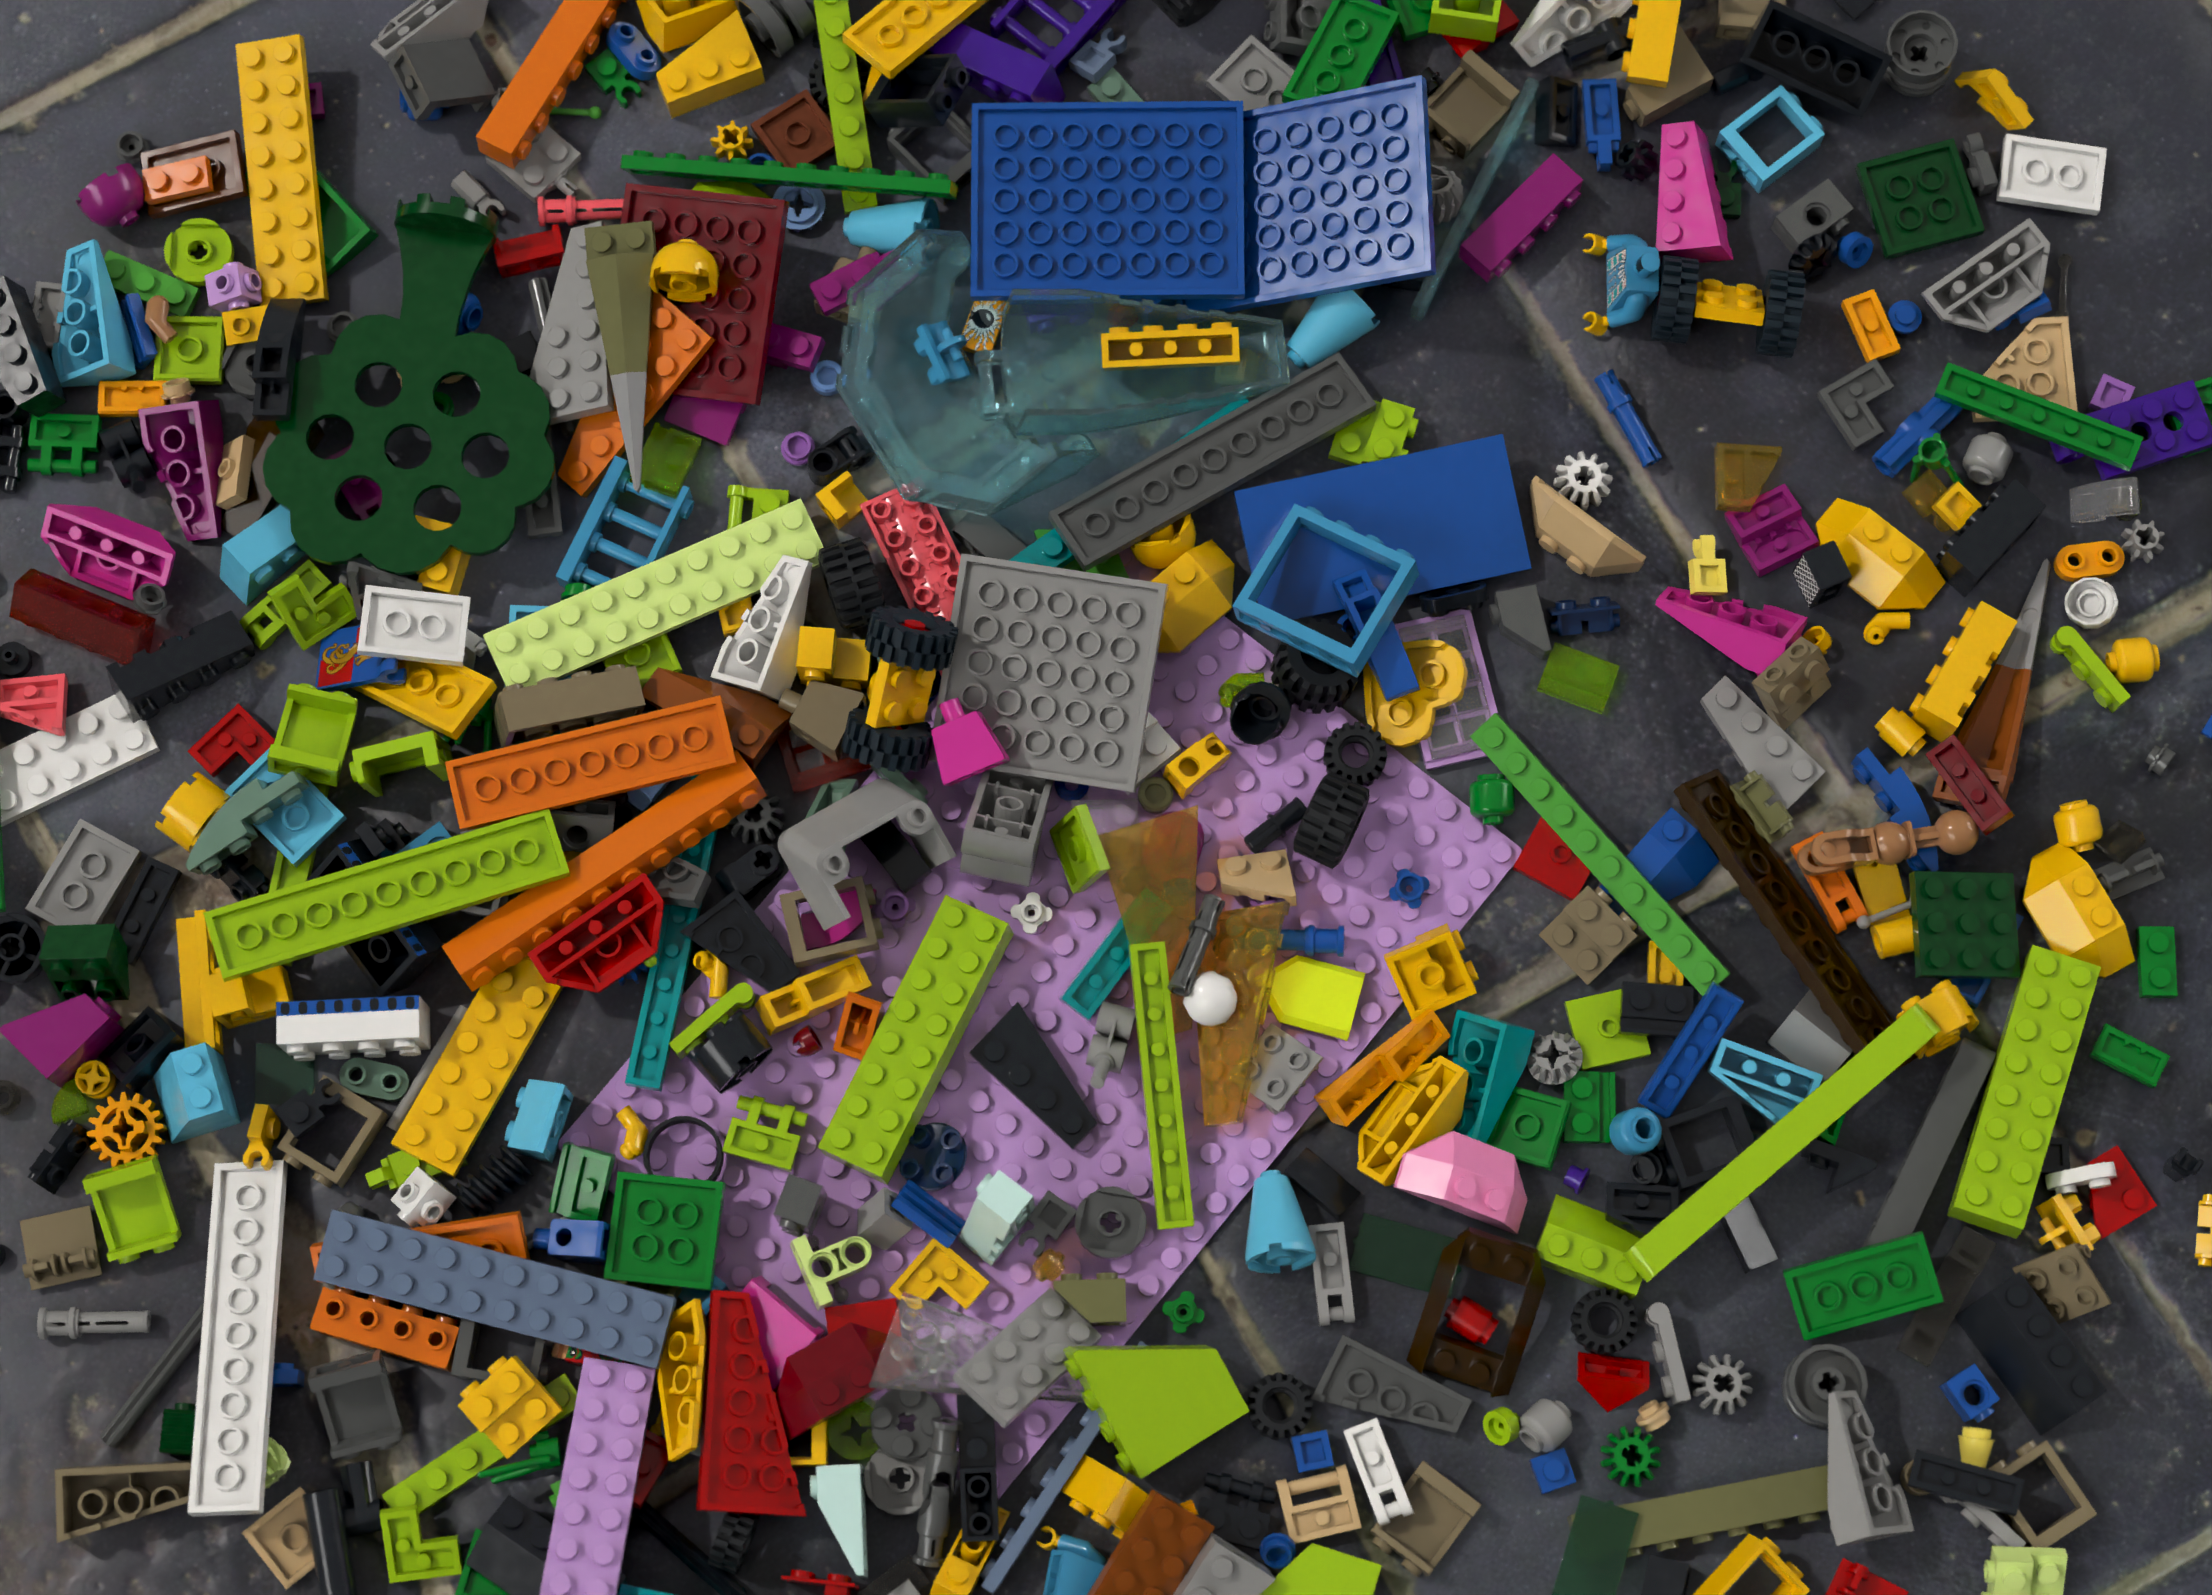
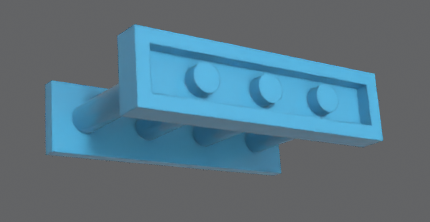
M615 455L555 576L559 585L565 588L567 584L584 581L597 586L611 580V578L588 568L586 561L591 552H602L636 568L663 558L682 519L687 520L693 510L695 502L692 500L690 488L683 485L678 497H675L641 482V490L638 493L633 487L628 461ZM630 491L671 509L663 527L619 509L616 501L620 493ZM615 521L656 539L648 558L604 539L601 531L605 523Z

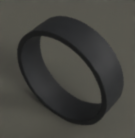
M676 1116L661 1122L653 1129L646 1140L643 1152L644 1165L648 1174L654 1175L650 1166V1151L657 1136L672 1125L692 1123L706 1129L716 1141L718 1159L713 1173L707 1180H717L723 1167V1147L717 1134L707 1123L691 1116Z

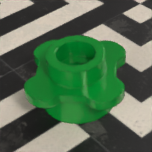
M1183 1291L1178 1299L1173 1302L1167 1301L1162 1307L1163 1314L1169 1316L1173 1323V1330L1179 1334L1186 1332L1187 1327L1192 1324L1201 1323L1204 1320V1311L1196 1306L1194 1295L1190 1291ZM1185 1309L1187 1314L1181 1315L1180 1310Z

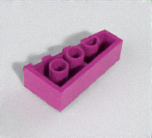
M1695 121L1662 124L1656 248L1661 258H1663V255L1698 259L1699 263L1734 260L1732 249L1728 243L1726 221L1723 219L1720 206V193L1714 178L1715 170L1708 138Z

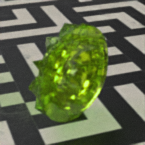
M859 1402L829 1419L827 1437L831 1447L837 1454L848 1460H863L877 1452L879 1448L873 1440L871 1429L861 1434V1446H858L853 1436H841V1434L851 1429V1416H854L859 1426L870 1427L871 1413L874 1410L872 1406Z

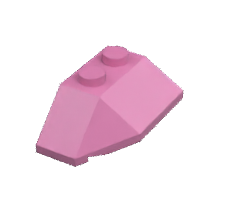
M1450 1131L1403 1153L1394 1183V1188L1513 1234H1518L1528 1201L1514 1154L1455 1131Z

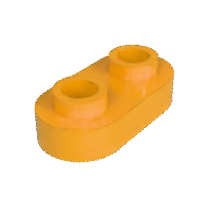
M2112 541L2065 546L2058 552L2054 558L2053 567L2055 573L2061 579L2069 582L2088 577L2106 578L2115 575L2121 569L2125 557L2121 547ZM2102 553L2111 554L2113 561H2105ZM2068 557H2075L2079 565H2071Z

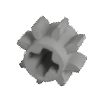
M2137 519L2132 524V530L2125 528L2121 533V536L2127 539L2121 549L2123 551L2127 550L2131 556V562H2134L2136 558H2143L2146 563H2149L2153 559L2152 552L2160 554L2163 551L2164 547L2158 542L2165 533L2157 531L2153 520L2149 524L2141 525V522ZM2140 537H2143L2145 539V546L2139 543L2141 539Z

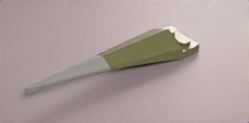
M652 220L584 228L588 274L633 487L638 493L641 490L646 383L654 291L649 286L652 262L657 254L655 227Z

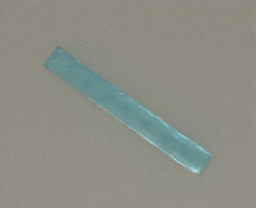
M1530 77L1527 78L1435 259L1436 275L1426 277L1412 304L1410 317L1418 321L1423 320L1537 96L1540 85L1538 84L1539 81Z

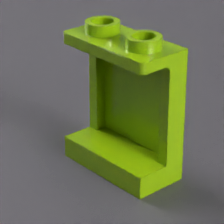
M290 683L287 688V700L275 742L271 744L267 756L268 772L286 775L293 770L302 774L308 781L337 787L357 717L358 700L345 692L335 691L331 693L318 690L310 684L301 683L296 685Z
M431 730L352 750L354 761L349 763V768L354 782H358L364 790H367L373 796L380 797L383 796L380 782L381 776L426 765L443 782L448 781L445 762L453 760L450 745L436 732Z
M157 1154L87 1174L82 1180L86 1194H91L109 1251L107 1253L109 1262L118 1259L120 1264H124L140 1258V1252L153 1249L154 1253H161L175 1247L174 1242L179 1240L182 1233Z

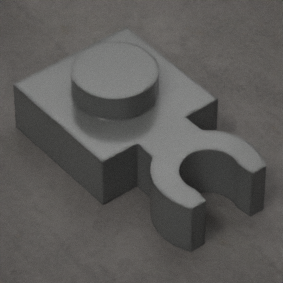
M1979 132L1967 135V141L1963 142L1962 145L1970 162L1967 168L1969 185L1972 188L1975 187L1978 198L1991 195L1998 180L1988 151H1984L1983 140Z
M1048 1190L1027 1219L1035 1227L1021 1234L1018 1245L1022 1247L1028 1239L1037 1240L1038 1247L1034 1251L1033 1256L1038 1258L1045 1250V1239L1047 1236L1057 1242L1075 1217L1077 1210Z

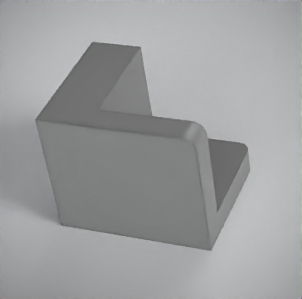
M884 1187L858 1209L857 1236L864 1238L882 1250L890 1248L912 1229V1221L891 1206L898 1195L897 1193Z

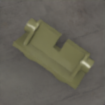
M1754 770L1747 774L1744 780L1730 786V789L1735 794L1734 798L1737 804L1747 811L1754 821L1756 831L1769 844L1784 838L1787 833L1795 828L1792 823L1793 817L1780 800L1771 806L1767 803V800L1775 795V792L1762 774L1758 775Z

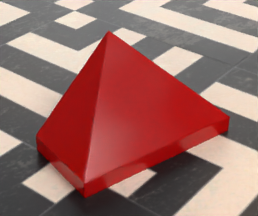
M1578 1352L1577 1381L1606 1412H1609L1649 1390V1361Z

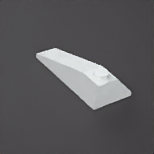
M1540 0L1510 45L1526 64L1532 68L1562 51V42L1592 31L1597 24L1612 17L1620 18L1632 6L1633 0Z
M787 555L781 557L760 588L761 597L753 609L745 610L741 616L744 622L734 637L729 635L722 644L710 676L711 678L742 690L764 695L778 702L784 690L787 688L791 689L797 673L796 662L800 626H804L813 563Z

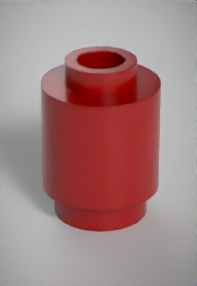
M1463 1295L1461 1300L1454 1297L1443 1315L1449 1319L1446 1323L1447 1327L1473 1343L1479 1341L1483 1345L1487 1343L1499 1323V1320L1492 1316L1493 1312Z

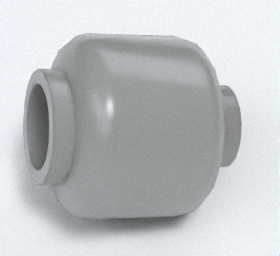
M1995 432L1979 434L1971 440L1962 464L1970 480L1981 485H1990L2004 478L2012 460L2013 451L2006 442V438L2001 434Z
M1546 1398L1539 1399L1520 1417L1519 1436L1521 1440L1534 1452L1542 1451L1549 1453L1554 1451L1572 1432L1571 1412L1561 1401L1556 1400L1553 1402Z

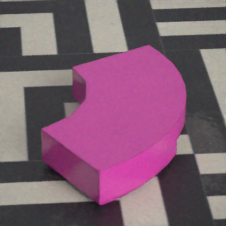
M873 889L874 895L876 897L877 890ZM856 890L839 894L851 917L825 931L814 913L801 914V923L808 951L838 944L864 923Z

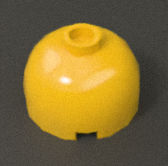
M681 239L678 242L664 246L655 255L650 271L649 286L657 294L659 289L668 292L667 298L674 301H705L706 294L712 293V297L716 295L719 277L718 265L713 255L706 248L698 245L694 240Z
M1191 514L1132 545L1130 549L1136 559L1149 568L1166 569L1182 554L1194 548L1196 531Z

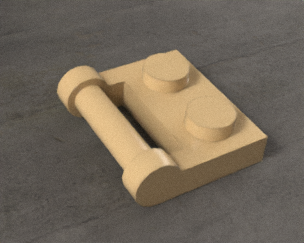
M1346 1464L1336 1466L1335 1471L1289 1482L1286 1479L1275 1481L1288 1536L1293 1539L1295 1544L1362 1528ZM1335 1485L1340 1487L1341 1495L1293 1506L1291 1499L1293 1495Z

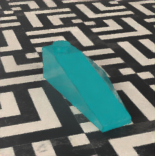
M1457 1009L1448 1042V1055L1453 1056V1063L1466 1069L1469 1075L1462 1118L1452 1131L1483 1143L1487 1142L1526 1067L1535 1030Z

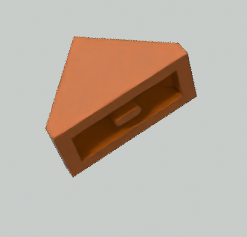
M849 991L833 1050L862 1060L885 1014L883 1003Z

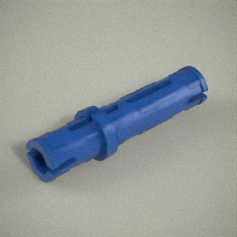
M1613 369L1608 370V374L1606 372L1600 374L1594 379V382L1608 403L1606 408L1609 414H1614L1638 456L1642 467H1649V463L1651 466L1663 457L1657 450L1631 404L1634 400L1630 394L1626 395Z

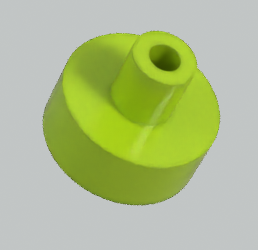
M1498 1407L1485 1414L1483 1418L1484 1432L1492 1443L1503 1446L1518 1437L1520 1417L1517 1413L1512 1412L1506 1407Z

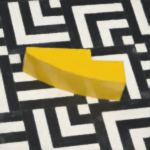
M854 955L799 977L790 985L760 996L755 1003V1007L769 1036L845 1002L849 991L860 994L871 988L872 984L858 956Z

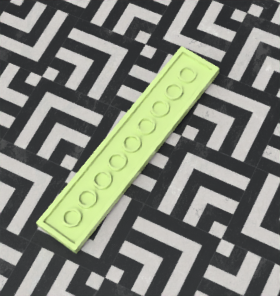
M800 498L485 633L483 638L505 687L513 684H523V687L537 685L538 681L549 677H556L559 680L760 593V588L783 555L813 563L812 570L820 567L818 560L819 549L824 547Z

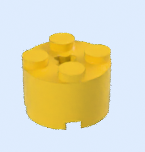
M198 771L192 774L196 780L191 785L184 781L167 801L160 812L165 816L163 823L157 820L155 823V827L189 853H191L193 846L206 825L230 798L222 788Z
M1949 979L1935 985L1931 989L1932 993L1923 999L1917 995L1901 1005L1903 1011L1896 1016L1897 1020L1918 1003L1941 1029L1939 1033L1915 1052L1918 1059H1922L1924 1053L1928 1058L1949 1048L1961 1040L1959 1036L1961 1034L1960 1031L1967 1028L1970 1033L1979 1025L1978 1018L1956 985H1952Z

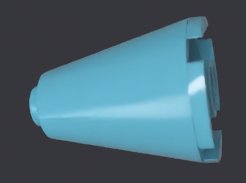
M922 197L854 210L850 213L849 217L844 219L843 234L845 238H848L851 245L870 247L881 254L897 249L902 260L919 265H931L936 257L939 240H933L934 229H940V218L937 203L934 199Z
M1353 290L1317 296L1288 341L1287 347L1290 351L1286 355L1300 369L1304 365L1311 368L1375 329L1380 321L1373 318L1375 313Z
M1278 1170L1264 1171L1260 1174L1259 1178L1255 1179L1253 1185L1245 1251L1248 1269L1259 1273L1273 1274L1281 1273L1280 1266L1291 1265L1292 1271L1307 1267L1316 1261V1249L1288 1176L1282 1175L1281 1171Z

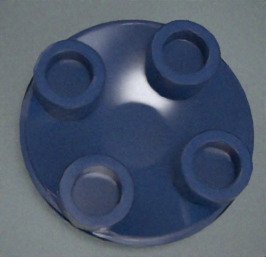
M944 1123L917 1125L899 1161L901 1175L906 1181L910 1179L924 1191H936L949 1186L960 1176L967 1161V1146L963 1136L954 1127Z

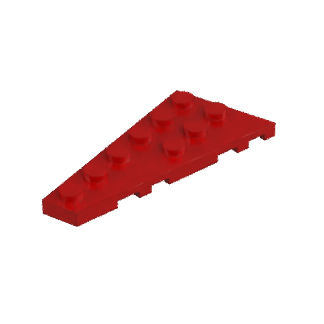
M712 1290L710 1292L696 1510L807 1517L797 1487V1476L792 1468L788 1452L789 1445L775 1391L773 1392L770 1383L767 1360L763 1356L759 1340L760 1333L749 1292Z

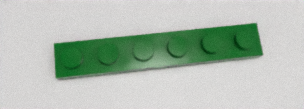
M1949 362L1934 394L1936 398L2128 472L2133 465L2144 438Z

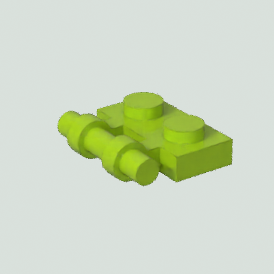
M740 1095L736 1108L748 1111L749 1113L746 1121L732 1117L722 1152L792 1172L802 1138L799 1135L789 1133L792 1124L805 1127L809 1114L797 1111L796 1106L785 1104L782 1107L765 1102V1098L754 1095L753 1098ZM761 1115L779 1120L777 1129L758 1124Z

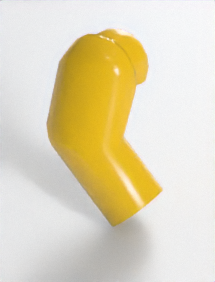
M1879 612L1875 614L1864 628V639L1869 644L1879 645L1885 640L1884 638L1891 629H1909L1910 613Z
M708 951L697 952L693 958V964L710 979L709 998L720 999L727 993L729 968L727 964Z
M628 1105L619 1111L616 1117L627 1130L624 1144L620 1146V1153L625 1159L634 1160L644 1152V1146L648 1138V1129L631 1106Z

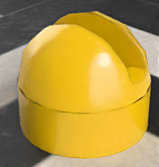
M1822 626L1811 627L1802 636L1811 643H1815L1820 648L1823 656L1827 654L1826 650L1832 646V639Z

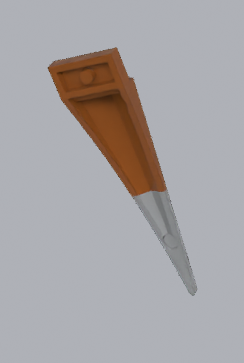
M2047 558L2041 565L2019 614L2016 626L2010 634L1980 696L1957 736V739L2004 802L2006 801L2010 784L2014 781L2051 566ZM1938 774L1932 794L1933 799L1936 802L1963 806L1941 775Z

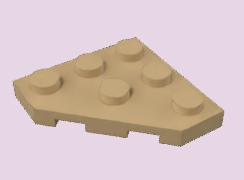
M2068 316L2033 318L1983 376L2078 412ZM1972 412L1973 422L1996 421Z

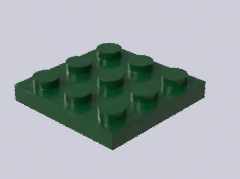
M1954 138L1857 163L1855 170L1885 260L1980 236L1984 233L1985 229Z
M1914 871L1909 874L1916 978L2017 979L2021 977L2013 873Z

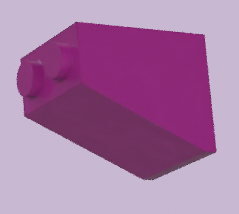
M82 994L4 1024L0 1028V1032L46 1079L65 1090L75 1080L77 1069L87 1061L96 1060L98 1055L124 1028L118 1023L122 1016L109 1003H106L100 996L93 1000L87 994Z

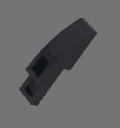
M305 298L271 299L267 306L259 331L252 371V379L256 383L252 416L256 421H290L296 362L301 360L306 310Z
M967 1393L957 1394L958 1420L963 1422V1429L959 1430L958 1434L963 1542L999 1540L995 1423L994 1419Z

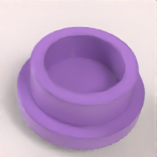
M804 432L790 433L781 444L783 458L789 464L795 466L807 464L810 452L815 449L813 439Z

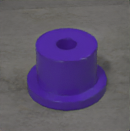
M1571 1165L1566 1173L1563 1184L1575 1189L1574 1193L1579 1195L1588 1180L1590 1169L1586 1167L1583 1170Z

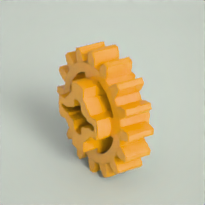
M121 1092L120 1101H116L113 1097L109 1096L107 1097L108 1107L104 1108L100 1105L95 1107L100 1116L98 1118H89L88 1121L95 1125V1130L88 1131L87 1136L96 1139V1142L90 1148L94 1152L102 1151L98 1158L100 1161L106 1163L111 1159V1167L121 1165L122 1162L127 1163L144 1158L148 1154L159 1155L154 1147L156 1144L165 1145L166 1141L159 1137V1133L166 1131L167 1126L158 1123L164 1117V1114L160 1110L152 1112L156 1105L153 1101L149 1099L143 1104L142 1095L136 1093L131 1100L129 1094ZM134 1109L142 1111L148 1121H138ZM116 1113V1116L113 1118V1120L109 1124H107L110 1118ZM127 1124H129L134 1129L128 1132L127 1138L121 1135V1131L127 1130ZM145 1138H147L144 1145L140 1149H138V1146L144 1141ZM106 1141L117 1142L120 1154L112 1151Z

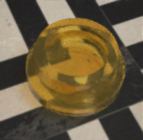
M1052 1248L1042 1253L1032 1266V1270L1036 1273V1279L1040 1282H1044L1047 1279L1050 1282L1055 1280L1065 1268V1265L1062 1264L1065 1256L1061 1252H1055Z

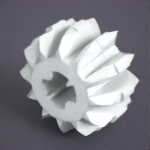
M1581 451L1577 455V461L1568 455L1564 460L1565 465L1557 466L1555 472L1559 477L1554 479L1553 485L1554 487L1561 488L1559 493L1565 498L1569 497V501L1573 504L1580 502V507L1584 511L1588 509L1589 501L1598 507L1602 502L1601 497H1608L1610 489L1607 485L1611 484L1613 478L1612 475L1605 473L1608 469L1607 462L1597 465V454H1593L1590 460H1587L1584 452ZM1578 477H1586L1585 482L1589 480L1588 485H1580L1581 480L1577 482Z

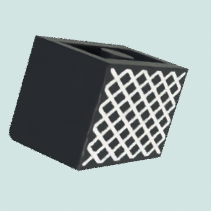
M1834 541L1802 553L1792 571L1809 609L1841 596L1852 578Z

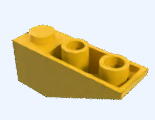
M998 1506L1000 1536L1011 1512ZM961 1529L934 1580L929 1595H971L997 1540L963 1542Z

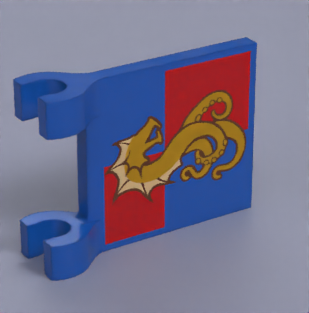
M360 625L335 630L321 639L315 687L318 690L330 692L377 682L399 685L406 682L407 670L405 668L398 669V660L396 658L386 659L357 655Z

